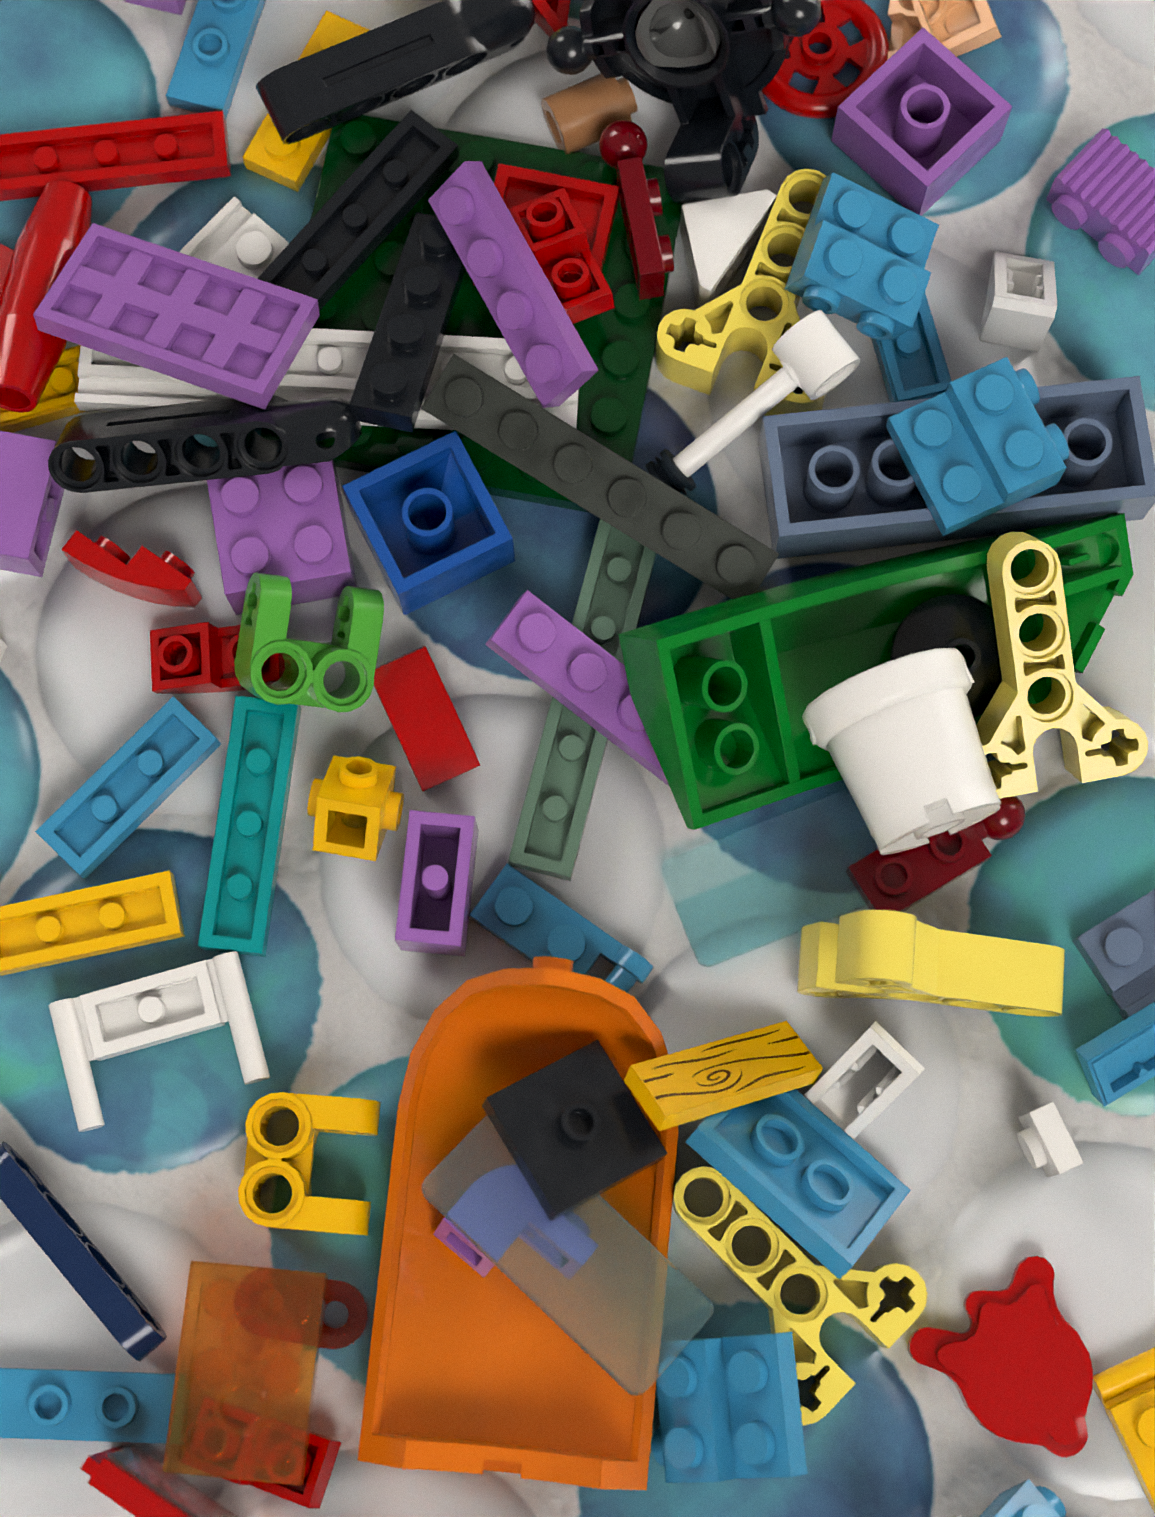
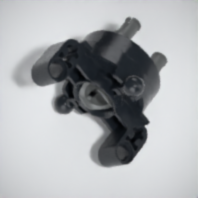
M584 0L579 13L581 28L577 26H563L557 29L548 39L546 48L547 59L556 71L564 75H577L583 72L593 60L605 78L610 79L623 76L645 93L673 104L681 125L667 152L664 175L668 193L675 203L680 204L737 196L743 187L759 147V132L755 116L765 115L768 111L762 89L779 71L794 37H802L809 34L818 25L821 17V1Z

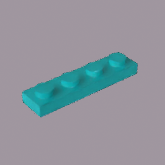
M235 697L198 947L202 950L226 953L237 951L238 954L266 957L302 709L300 705H276L261 698Z

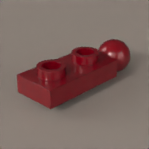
M617 120L610 123L603 130L599 139V151L603 160L609 166L616 169L619 202L639 300L664 296L665 273L674 272V260L669 235L658 236L654 216L662 215V201L657 178L646 179L642 160L647 153V137L643 129L635 122Z
M1018 796L1000 799L1002 803L1000 804L1001 808L997 812L952 835L947 830L928 837L930 842L928 844L899 853L882 855L879 849L850 865L846 873L870 910L904 912L988 861L992 855L982 840L987 837L993 840H1006L1015 836L1021 830L1025 821L1024 805Z

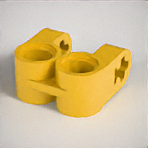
M286 1092L269 1093L258 1099L249 1110L245 1122L248 1139L244 1176L238 1188L239 1204L245 1216L255 1224L276 1229L368 1236L371 1202L313 1197L311 1176L314 1147L319 1132L377 1136L381 1102L359 1098ZM281 1110H291L296 1114L299 1121L298 1133L290 1143L275 1146L267 1136L268 1121L275 1113ZM282 1175L289 1181L292 1188L290 1203L284 1210L278 1213H269L260 1202L261 1187L271 1177Z

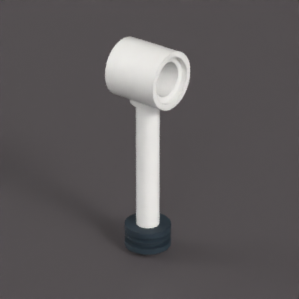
M817 310L807 315L787 330L772 348L773 353L783 366L679 454L674 456L670 451L664 449L660 452L662 460L655 457L657 464L649 461L645 465L650 475L676 491L687 495L685 488L689 491L696 488V484L691 477L693 473L798 386L806 393L810 400L818 399L845 380L858 367L861 359L822 310Z

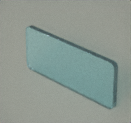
M846 789L669 858L662 866V877L697 962L704 967H712L799 933L803 926L820 921L826 922L867 906L846 873V870L850 865L877 850L878 847L849 790Z
M487 1115L436 1166L422 1184L423 1196L631 1395H641L646 1392L713 1314L714 1308L711 1300L600 1195L550 1222Z

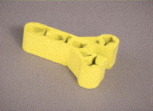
M806 168L796 170L786 177L780 187L742 284L696 310L683 308L674 310L664 316L658 325L655 360L658 370L665 378L710 395L721 366L727 356L737 351H748L756 355L763 364L755 383L754 391L783 367L780 360L773 353L772 348L787 330L800 321L796 308L801 297L785 290L792 266H779L773 263L770 257L780 253L796 257L811 213H800L792 207V204L804 201L814 205L822 180L827 177L825 174L818 170ZM764 306L773 310L777 317L772 320L761 321L752 317L748 311L753 307ZM683 341L692 343L686 347L685 352L676 350L682 345ZM804 391L802 394L791 392L769 410L765 416L822 410L826 394L818 399L810 400Z
M1009 532L1001 535L992 543L987 553V572L1002 682L976 725L985 755L990 753L996 758V760L988 762V766L999 799L1038 792L1033 747L1037 738L1044 731L1052 728H1059L1065 769L1081 783L1123 776L1135 771L1143 763L1148 752V740L1144 730L1120 711L1109 706H1101L1075 681L1061 564L1057 553L1050 545L1024 532ZM1032 549L1035 555V566L1032 572L1025 578L1013 580L1010 571L1014 557L1021 551ZM1041 613L1044 623L1040 635L1032 641L1021 642L1019 628L1022 622L1030 615ZM1050 677L1052 686L1048 697L1037 704H1029L1027 698L1030 686L1037 679ZM1116 730L1119 732V737L1112 738L1111 731ZM1109 743L1110 750L1105 751L1101 748L1102 744Z
M861 910L840 916L839 924L820 921L801 928L797 992L807 996L823 998L910 1000L1015 1015L1055 1017L1062 1015L1065 949L1046 944L941 930L917 921L915 915L899 911Z
M705 1166L693 1168L683 1174L674 1187L672 1202L674 1212L680 1221L768 1308L771 1333L792 1332L797 1379L804 1381L810 1375H816L814 1378L815 1383L809 1390L815 1398L814 1403L809 1408L800 1404L802 1425L816 1423L825 1417L856 1384L821 1347L819 1339L820 1327L826 1318L834 1313H845L853 1318L881 1347L889 1349L918 1319L926 1307L928 1294L925 1282L920 1274L908 1265L898 1263L876 1266L869 1272L850 1269L840 1280L825 1266L814 1265L741 1191L715 1168ZM694 1180H708L715 1184L720 1191V1207L714 1215L705 1218L698 1217L689 1212L685 1206V1189ZM742 1227L757 1228L767 1238V1255L757 1265H744L733 1254V1237ZM796 1274L804 1275L814 1285L816 1292L815 1302L811 1309L802 1314H793L788 1311L783 1305L780 1296L781 1287L785 1280ZM883 1279L887 1282H898L900 1280L905 1282L907 1286L901 1293V1296L907 1302L904 1309L889 1306L883 1311H877L881 1307L879 1303L885 1296L883 1289L879 1286Z

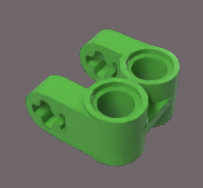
M253 573L246 589L236 658L234 660L235 675L240 685L249 693L276 705H304L327 708L336 712H351L361 707L370 697L374 686V675L384 615L382 593L374 589L346 586L338 600L331 642L321 643L286 638L292 601L290 579L286 576ZM281 653L285 660L283 675L278 681L272 684H265L261 672L264 662L269 656ZM341 661L345 668L344 681L338 689L327 692L323 680L325 672L330 665Z

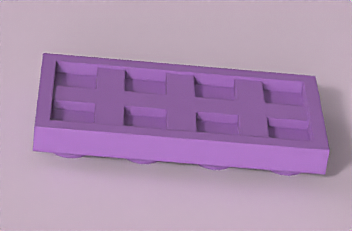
M92 223L33 316L39 331L265 410L320 313L318 299Z

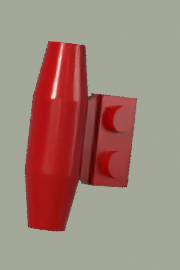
M52 181L45 186L15 243L14 250L0 243V407L13 412H29L36 408L67 344V340L39 331L33 314L91 226L92 198L90 194L79 185L68 181Z

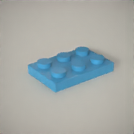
M796 1089L707 1116L685 1141L839 1280L853 1267L911 1191Z

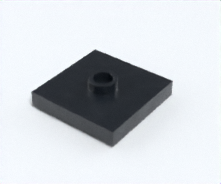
M598 1040L486 1097L481 1105L550 1222L658 1163L668 1154Z

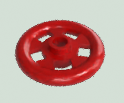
M820 0L824 22H819L809 34L802 37H794L789 48V58L784 59L777 74L762 89L763 94L773 104L791 114L805 118L826 119L836 117L838 106L887 61L889 42L886 30L875 11L863 0ZM849 22L858 29L863 40L852 46L848 45L845 35L838 29ZM813 43H823L829 48V51L824 54H817L812 52L809 46ZM846 62H849L861 73L850 85L845 87L834 76L841 72ZM797 72L807 79L818 81L813 94L800 91L789 85L794 73Z

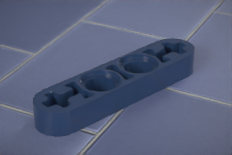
M3 1141L0 1144V1199L117 1342L134 1359L141 1362L166 1340L167 1336L164 1330L32 1168L9 1144Z

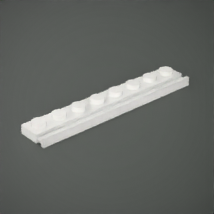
M312 328L274 395L288 401L336 397L350 402L375 331ZM444 335L422 405L454 353L542 407L505 338ZM82 345L80 346L77 373L79 385L78 393H75L74 400L80 411L111 412L232 399ZM579 389L559 407L543 409L577 429ZM420 408L414 428L455 430ZM360 422L361 425H364V426H378V425H373V424H369V423Z

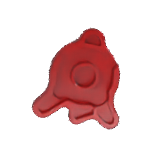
M1039 1256L1025 1257L1017 1264L1011 1282L1006 1289L999 1291L977 1290L966 1295L963 1306L970 1320L967 1331L956 1333L937 1328L921 1327L911 1335L908 1341V1353L917 1363L938 1370L950 1378L956 1385L965 1407L979 1425L992 1434L1016 1443L1042 1446L1059 1457H1071L1078 1454L1084 1448L1088 1439L1085 1416L1093 1389L1092 1363L1089 1352L1078 1332L1063 1318L1057 1308L1054 1297L1055 1273L1052 1264Z

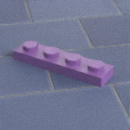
M464 161L428 201L542 407H559L599 370L481 161Z
M526 590L485 645L669 786L631 698L625 665L530 591Z

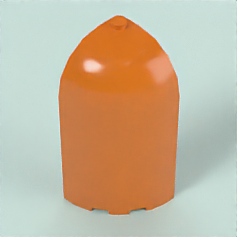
M537 956L533 957L532 968H505L468 979L434 1010L410 1053L397 1109L357 1461L413 1470L483 1474V1470L521 1474L523 1479L556 1482L595 1489L647 1490L679 1125L659 1131L627 1086L668 1154L658 1163L570 1211L586 1225L590 1233L587 1238L598 1247L569 1281L518 1238L485 1278H483L433 1235L442 1219L474 1182L496 1169L517 1166L481 1106L486 1097L596 1040L600 1042L623 1081L631 1065L668 1055L661 1031L634 996L601 978L573 972L574 962L572 960Z

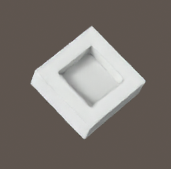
M1054 1102L1018 1117L1024 1129L1017 1133L1018 1141L1024 1155L1034 1169L1042 1166L1047 1177H1051L1083 1164Z

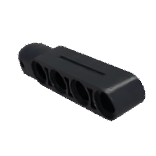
M443 0L274 70L263 77L255 87L283 144H293L514 50L525 40L534 25L536 12L533 1Z
M273 395L265 410L232 398L83 414L72 418L65 425L49 456L48 468L53 480L58 485L68 491L77 493L269 474L279 471L283 466L329 462L348 450L360 438L362 428L361 423L350 412V402L336 397L288 401ZM268 428L274 431L280 439L267 440L261 437L255 429ZM194 435H206L212 438L218 446H205L199 443L194 438ZM334 437L335 439L334 444L329 447H324L319 443V441ZM133 441H143L149 444L156 453H146L139 450ZM72 447L88 451L94 457V460L80 457L74 452Z

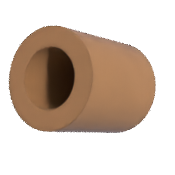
M602 73L541 99L543 114L552 138L558 149L564 150L566 155L599 142L603 130L610 123L617 120L632 121L630 114L637 112L636 99L628 81L624 77L617 80L616 78L607 79Z

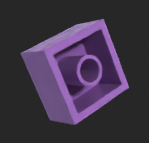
M922 27L838 106L831 141L900 204L922 216L1001 141L1013 106Z
M333 460L329 462L283 466L279 471L269 474L207 480L224 593L236 615H240L243 612L247 585L252 574L255 572L288 577L292 587L291 605L340 597L341 592L346 586L357 587L339 477Z

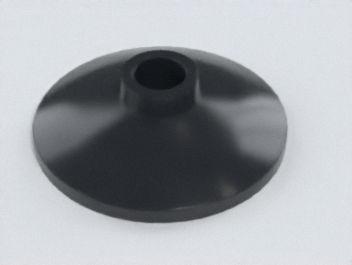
M946 594L927 599L915 606L899 624L891 645L890 661L935 648H955L957 645L965 647L969 654L967 667L975 682L966 695L973 717L978 716L985 711L1002 682L993 609L981 600L967 595Z

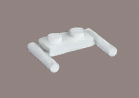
M237 951L220 954L209 960L178 967L80 995L79 997L55 1001L48 1005L79 1132L97 1129L105 1125L90 1061H102L224 1026L226 1022H229L244 1084H252L270 1078Z

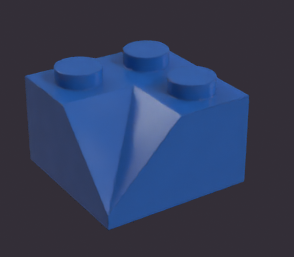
M456 431L342 485L349 510L404 616L515 562L513 538Z

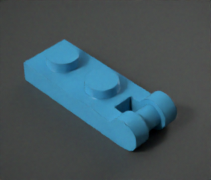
M508 863L469 914L470 919L531 962H533V957L537 956L569 959L574 962L573 972L587 975L601 956L615 966L605 981L627 993L636 981L643 983L654 968L641 955L622 945Z

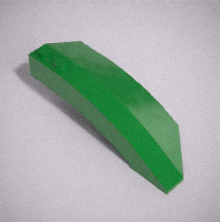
M1112 513L1017 531L1029 534L1050 545L1058 555L1061 564L1074 673L1083 674L1105 631V628L1099 624L1114 596H1123L1134 575L1125 513ZM1001 535L906 554L812 577L728 600L618 634L631 698L687 828L696 830L793 795L843 780L829 751L822 749L816 744L812 745L809 731L802 720L806 707L822 693L848 678L889 662L892 641L899 624L915 606L923 601L940 595L960 594L979 599L992 608L987 572V553L992 543ZM1032 549L1021 551L1014 557L1010 571L1013 580L1025 578L1032 572L1035 566V555ZM1041 613L1030 615L1022 622L1019 628L1021 642L1032 641L1040 635L1044 623ZM957 645L955 648L964 656L967 665L969 660L968 651L965 647ZM1050 677L1037 679L1030 686L1027 698L1029 704H1037L1048 697L1052 686ZM983 713L974 717L976 725Z

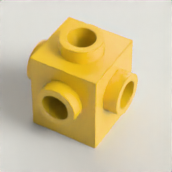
M333 755L324 779L314 778L309 793L307 814L308 816L315 817L312 850L376 861L387 830L398 831L402 817L404 793L394 792L396 766L376 763L369 758L361 756L346 758Z

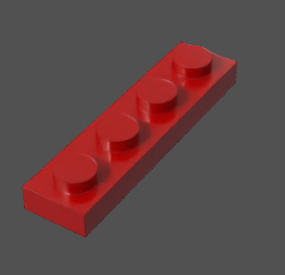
M223 110L0 134V201L40 197L45 186L52 181H68L79 185L87 192L231 177L227 123Z

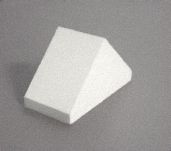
M765 189L738 194L737 196L682 205L680 235L697 308L723 294L756 247L776 200V194Z
M994 251L978 341L1039 352L1057 310L1055 264L1053 261Z
M874 1022L807 1091L804 1097L854 1140L925 1068L877 1022Z

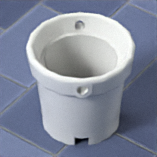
M935 648L909 654L875 666L848 678L822 693L808 704L802 715V720L809 731L812 745L816 744L822 749L829 751L882 855L899 853L930 843L928 837L947 830L952 835L986 819L1001 808L1000 804L1002 803L997 794L966 695L975 682L966 665L964 656L956 648Z

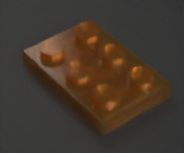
M201 1261L190 1262L162 1472L291 1485L304 1484L328 1275L326 1273Z

